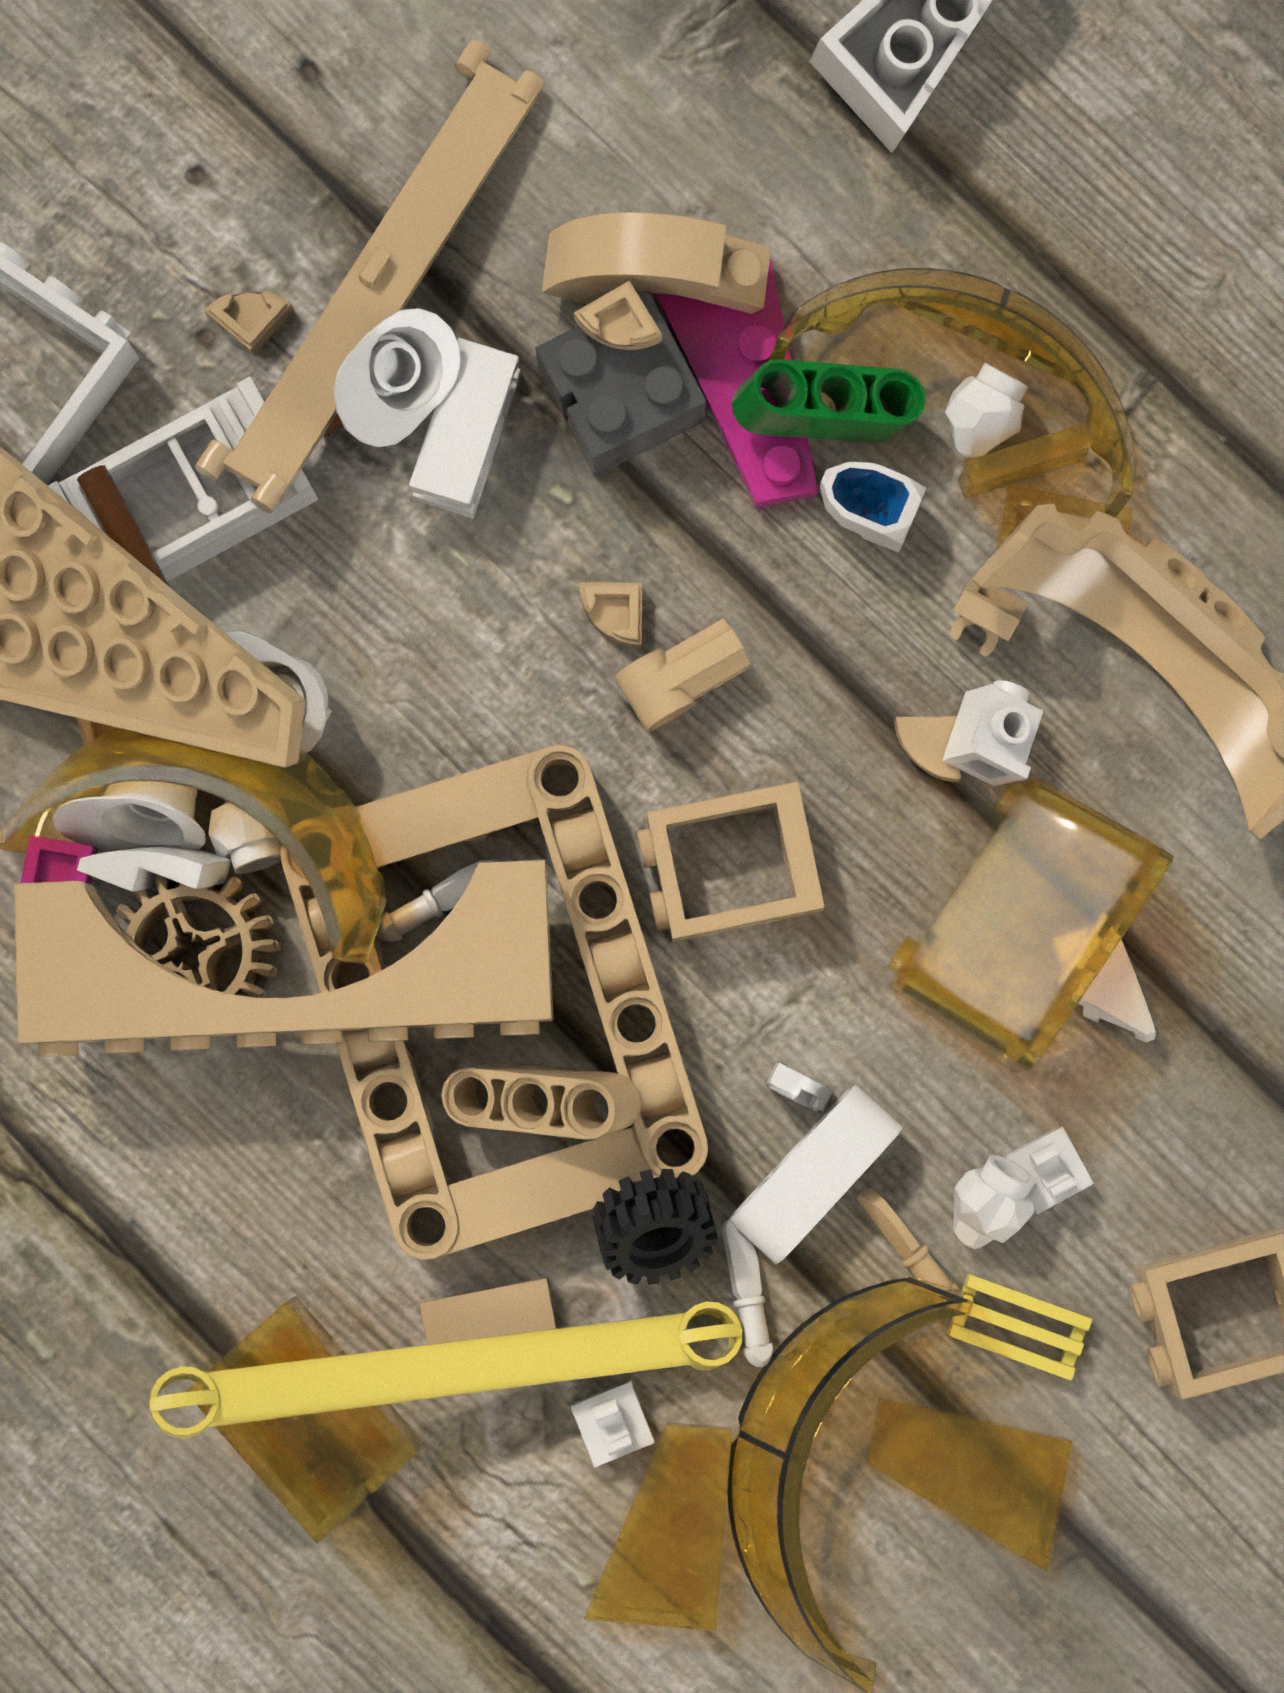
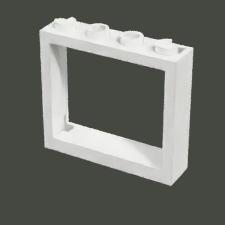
M0 242V286L101 354L22 464L48 486L137 363L139 357L127 340L131 332L116 323L112 316L100 310L94 318L76 305L80 297L74 291L52 276H48L44 283L26 272L30 265L26 259L6 244Z

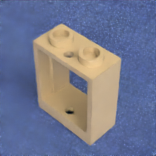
M798 782L647 812L648 829L637 831L644 868L656 866L661 891L650 893L657 931L669 928L672 943L819 913L825 908ZM773 807L792 898L685 920L667 829Z
M1284 1227L1133 1267L1138 1283L1129 1286L1130 1296L1140 1323L1149 1321L1156 1347L1148 1348L1147 1354L1152 1374L1159 1387L1167 1385L1170 1394L1184 1400L1284 1372L1283 1348L1191 1373L1166 1285L1167 1282L1263 1257L1284 1328Z

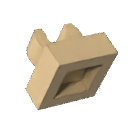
M972 573L952 610L958 616L951 627L950 638L957 641L964 628L968 625L975 624L981 626L986 632V639L979 653L986 657L994 651L1000 637L1006 641L1010 640L1021 621L1028 602L1003 588H980L971 580L975 573Z

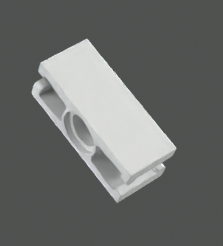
M458 337L457 342L459 344L461 366L457 380L445 399L434 409L409 487L414 492L413 498L416 501L474 519L522 373L521 369L518 368L519 356Z

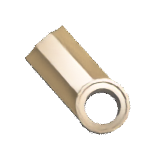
M723 618L666 652L661 648L644 655L622 669L614 678L646 732H650L684 714L695 705V699L714 688L720 687L725 682L749 669L751 663L737 635Z

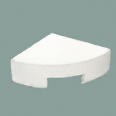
M781 1063L775 1064L766 1082L769 1085V1089L817 1113L824 1111L833 1093L823 1085Z

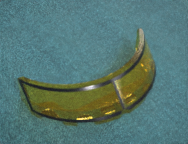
M935 268L885 270L855 277L819 293L793 311L779 333L770 360H785L790 347L802 333L810 330L827 334L842 333L855 324L865 309L874 304L890 303L903 307L1059 377L1077 387L1085 397L1088 408L1084 428L1086 443L1095 454L1110 465L1112 470L1113 483L1102 512L1117 517L1134 493L1136 465L1131 430L1119 395L1109 376L1087 345L1065 323L1046 308L1021 293L1011 291L994 281L952 270Z
M912 1276L882 1281L879 1284L863 1288L840 1298L811 1315L781 1343L772 1354L769 1363L760 1370L740 1410L738 1417L740 1424L739 1434L731 1443L727 1470L728 1512L733 1539L744 1572L762 1606L778 1628L808 1658L867 1693H872L877 1663L844 1651L826 1623L812 1592L800 1541V1496L806 1462L818 1429L828 1410L848 1382L877 1354L908 1334L948 1318L971 1314L974 1303L972 1293Z

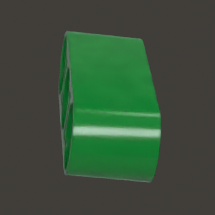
M777 359L769 360L761 365L738 386L733 394L731 406L733 415L739 425L748 432L758 435L880 443L886 442L919 418L925 408L926 397L919 380L904 370ZM761 388L767 389L774 395L778 407L772 406L765 400ZM821 393H825L832 399L836 411L831 410L825 405ZM880 398H883L890 404L894 415L885 411L881 405Z

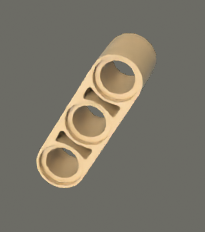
M501 1061L486 1062L458 1069L449 1075L442 1090L443 1107L448 1116L458 1124L468 1127L585 1140L597 1139L629 1127L638 1117L641 1106L639 1092L634 1083L626 1076L617 1073ZM478 1080L485 1085L488 1092L486 1107L480 1103L477 1097L476 1087ZM537 1085L543 1089L547 1096L548 1106L545 1114L538 1109L535 1103L534 1093ZM596 1091L602 1094L608 1103L609 1112L606 1120L599 1117L594 1109L593 1099Z

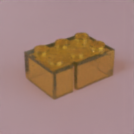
M295 1296L284 1302L208 1372L332 1357L325 1347L334 1339L298 1297ZM341 1350L335 1356L347 1355V1353ZM195 1382L185 1392L200 1391L206 1389L203 1387L201 1383L198 1384ZM391 1404L215 1426L316 1543L321 1541L364 1501L369 1492H375L408 1462L424 1443ZM197 1405L207 1416L210 1405Z

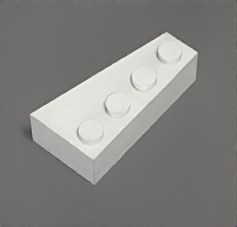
M862 0L819 40L809 62L884 146L893 153L992 0Z

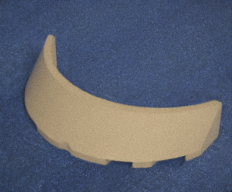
M1055 504L1037 505L971 580L980 588H1008L1025 591L1067 606L1111 632L1146 660L1184 700L1211 737L1236 785L1249 831L1259 840L1284 820V673L1275 670L1262 653L1261 647L1265 636L1244 611L1223 590L1213 585L1199 568L1154 537L1149 543L1144 544L1125 533L1121 525V519L1100 511H1096L1088 519L1072 514L1058 513Z

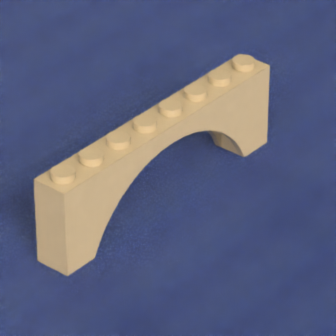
M545 860L478 863L467 888L453 910L436 930L413 951L391 966L364 980L323 993L289 998H254L227 994L212 990L182 977L146 953L123 931L106 908L95 886L82 881L14 884L17 1038L20 1044L38 1045V1057L79 1055V1043L104 1042L105 1054L145 1052V1040L170 1039L171 1051L211 1049L210 1037L236 1036L237 1048L276 1046V1034L302 1033L303 1045L342 1043V1031L368 1030V1042L408 1040V1028L434 1027V1039L474 1037V1025L500 1024V1036L540 1034L539 1022L554 1021L548 876Z

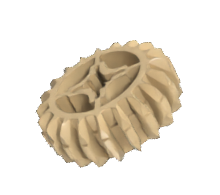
M156 874L155 883L159 891L158 895L154 896L149 889L135 891V897L142 904L138 911L124 904L118 906L117 914L130 921L127 930L124 932L144 951L151 929L159 918L166 913L168 918L164 921L168 930L167 943L162 950L151 956L177 974H182L186 979L212 990L219 991L218 987L221 985L217 975L218 963L224 955L236 950L235 946L242 943V960L238 973L231 985L223 993L240 996L248 994L254 998L269 997V993L264 988L255 985L254 982L258 974L268 978H276L278 976L279 969L277 967L261 963V954L279 952L281 949L280 942L270 939L260 940L259 938L260 933L268 931L275 926V920L270 915L259 916L254 919L250 917L259 909L263 900L259 895L253 893L237 902L244 885L238 878L232 877L219 891L220 885L194 889L179 883V887H175L173 880ZM194 901L215 903L231 916L235 925L226 929L216 928L203 932L197 926L194 917L188 915L184 903ZM187 934L192 936V941L202 945L204 942L211 943V945L206 947L205 951L198 955L200 966L197 968L199 972L193 970L194 965L186 962L178 964L174 962L180 959V955L188 951L186 940H188Z

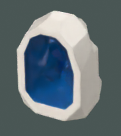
M844 462L826 469L820 484L825 509L842 527L860 534L865 540L898 553L926 491V487L908 476L877 463Z

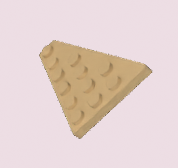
M0 446V700L285 768L298 764L305 699Z

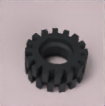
M662 1169L660 1177L653 1178L651 1170L640 1172L642 1179L633 1183L629 1176L619 1180L620 1191L609 1187L602 1194L604 1202H596L593 1208L595 1216L592 1217L604 1266L607 1270L611 1269L612 1276L620 1280L626 1275L628 1283L638 1285L641 1278L645 1276L648 1285L659 1284L660 1276L669 1274L670 1281L681 1278L680 1269L685 1267L690 1272H693L700 1267L698 1258L708 1260L713 1254L711 1246H717L719 1239L717 1235L718 1230L707 1193L699 1179L693 1181L692 1175L684 1171L675 1178L673 1169Z

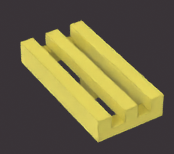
M967 1273L960 1297L970 1301L959 1303L955 1308L946 1334L1072 1381L1076 1370L1074 1365L1077 1356L1081 1355L1084 1343H1082L1086 1331H1089L1093 1319ZM979 1291L1072 1325L1069 1335L1065 1337L972 1303L975 1293ZM969 1315L1062 1349L1060 1361L964 1327L966 1319Z

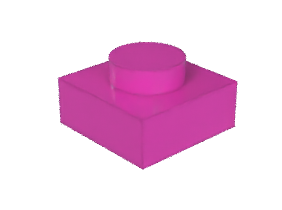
M30 835L20 883L82 881L91 885L92 876L77 871L80 858L97 854L98 848L92 845Z

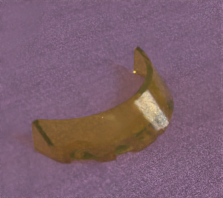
M117 728L89 742L64 760L46 777L0 830V849L26 853L29 836L40 835L48 812L61 800L93 797L101 790L103 785L127 781H158L180 784L202 790L232 803L261 823L287 849L300 867L317 899L325 922L332 958L344 962L365 964L369 958L386 904L383 876L377 870L370 842L360 822L361 816L346 792L340 789L314 759L302 749L299 752L298 764L285 768Z

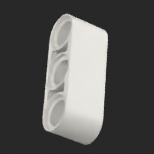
M854 1083L745 1199L729 1218V1221L777 1265L801 1242L881 1155L903 1127L861 1087Z

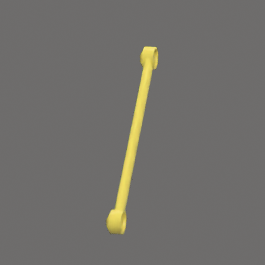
M706 1301L694 1305L685 1313L212 1372H203L195 1367L180 1366L168 1370L157 1379L150 1394L149 1412L152 1422L162 1433L172 1438L187 1439L199 1435L207 1427L685 1365L696 1370L710 1371L723 1366L737 1355L742 1344L743 1330L738 1317L729 1307L719 1302ZM701 1314L712 1315L724 1323L722 1325L686 1330L689 1320ZM729 1338L726 1352H723L718 1358L713 1360L704 1359L696 1355L689 1347V1344L694 1342ZM180 1379L192 1380L198 1384L201 1383L206 1389L158 1396L162 1388ZM210 1405L206 1418L189 1428H176L166 1423L159 1414V1411L172 1408Z

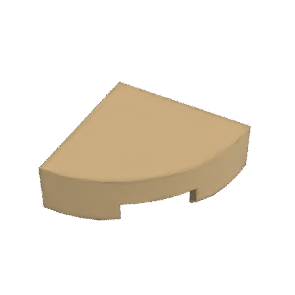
M630 281L574 312V319L580 328L591 338L603 345L621 350H637L662 342V333Z
M262 291V293L248 292L233 296L231 294L222 296L211 303L204 312L212 322L254 356L294 312V308L286 299L274 293Z
M579 582L582 605L593 626L602 635L617 644L641 649L642 583Z
M957 716L896 717L894 720L896 736L899 744L910 759L934 778L959 782L961 780V770L942 761Z

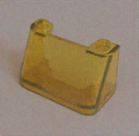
M1033 775L1025 784L1015 781L1009 785L993 809L1003 816L997 825L998 829L930 929L925 932L918 942L907 936L887 965V968L896 973L887 987L1013 1073L1028 1072L1043 1056L1167 872L1174 858L1172 854L1151 840Z

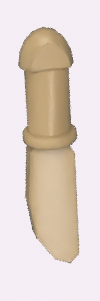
M866 1187L857 1194L858 1202L898 1254L904 1258L901 1262L904 1268H908L918 1281L961 1296L956 1284H952L929 1254V1247L926 1244L919 1245L898 1215L874 1189ZM925 1289L931 1297L930 1301L934 1305L954 1300ZM959 1303L946 1305L938 1309L942 1311L954 1310Z

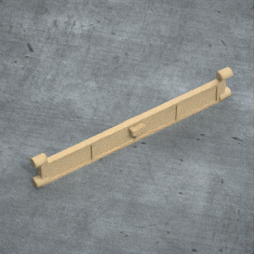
M477 39L470 40L455 64L456 70L462 76L472 80L234 451L217 440H211L195 465V469L210 480L216 481L223 469L228 470L257 487L250 499L255 506L265 512H273L337 414L334 387L340 366L365 333L372 330L383 319L404 309L534 105L538 94L544 86V81L539 75L525 70L518 81L510 78L486 63L491 55V50L486 44Z

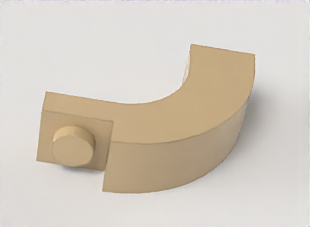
M635 212L586 216L566 222L549 233L542 293L588 305L630 281L637 293L649 291V293L684 296L753 314L764 309L771 247L725 235L726 225L697 218Z

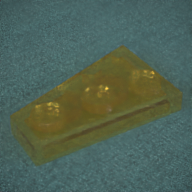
M666 1422L586 1610L584 1619L716 1631L732 1438L731 1427Z

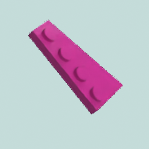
M771 258L769 260L764 309L753 314L689 297L652 293L656 302H659L669 323V329L680 352H683L696 382L707 401L706 406H709L722 433L724 444L755 508L817 497L818 487L808 438L758 435L748 432L735 419L731 406L733 394L738 386L761 365L769 360H791L786 331L781 332L784 322ZM761 388L765 400L772 406L778 407L774 395L767 389Z

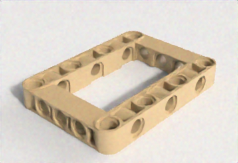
M549 746L522 756L302 823L293 828L283 840L280 850L281 863L320 993L339 989L337 981L339 971L345 964L351 961L363 962L367 966L370 976L386 968L377 935L370 928L358 887L361 886L360 880L365 878L364 873L399 861L412 860L413 863L426 859L425 854L452 844L465 841H473L474 844L486 841L485 836L513 825L533 822L534 825L540 824L617 1072L632 1081L639 1092L641 1106L638 1117L633 1122V1127L452 1183L451 1179L446 1177L433 1137L432 1130L435 1129L414 1057L409 1054L405 1042H368V1030L342 1031V1043H338L336 1046L394 1238L400 1249L410 1257L421 1260L435 1259L593 1209L597 1201L604 1202L602 1194L609 1187L620 1191L619 1180L628 1176L634 1183L642 1180L640 1172L651 1170L653 1178L660 1177L662 1169H673L675 1178L682 1171L694 1175L700 1170L706 1160L708 1146L705 1131L591 768L581 753L568 746ZM564 765L572 768L577 773L579 780L577 787L570 794L557 797L549 794L543 788L542 782L544 775L549 769ZM323 840L329 842L333 856L327 868L318 873L306 872L301 864V855L304 848L313 841ZM595 885L608 887L617 898L614 911L602 919L588 917L580 908L582 894L586 889ZM629 1007H644L652 1013L655 1019L654 1033L643 1042L634 1043L627 1041L618 1030L619 1016ZM387 1083L398 1084L407 1095L406 1110L395 1120L384 1119L378 1114L374 1105L376 1092ZM678 1128L690 1135L693 1140L694 1150L691 1158L681 1166H670L658 1157L656 1144L663 1132ZM430 1207L436 1209L445 1220V1232L440 1241L428 1244L421 1242L415 1237L411 1221L415 1212L420 1208Z

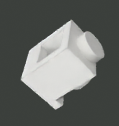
M999 680L993 682V685L990 684L966 691L942 761L992 786L1025 780L1028 778L1031 769L1030 766L1026 765L1043 711L1027 703L1030 695L1027 689L1012 682Z

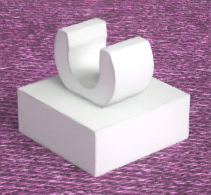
M1061 1126L1003 1156V1158L1021 1166L1034 1178L1035 1184L1028 1194L1033 1202L1034 1214H1040L1094 1184L1068 1135Z
M631 1379L580 1399L570 1405L594 1468L655 1443L654 1436Z

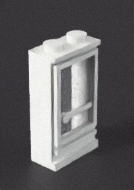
M251 377L238 382L236 388L60 483L55 481L48 485L104 532L77 478L94 467L106 465L167 582L318 500L302 469L272 513L261 510L251 502L250 499L257 487L228 470L223 469L218 479L213 481L195 469V465L211 440H217L234 451L265 403Z

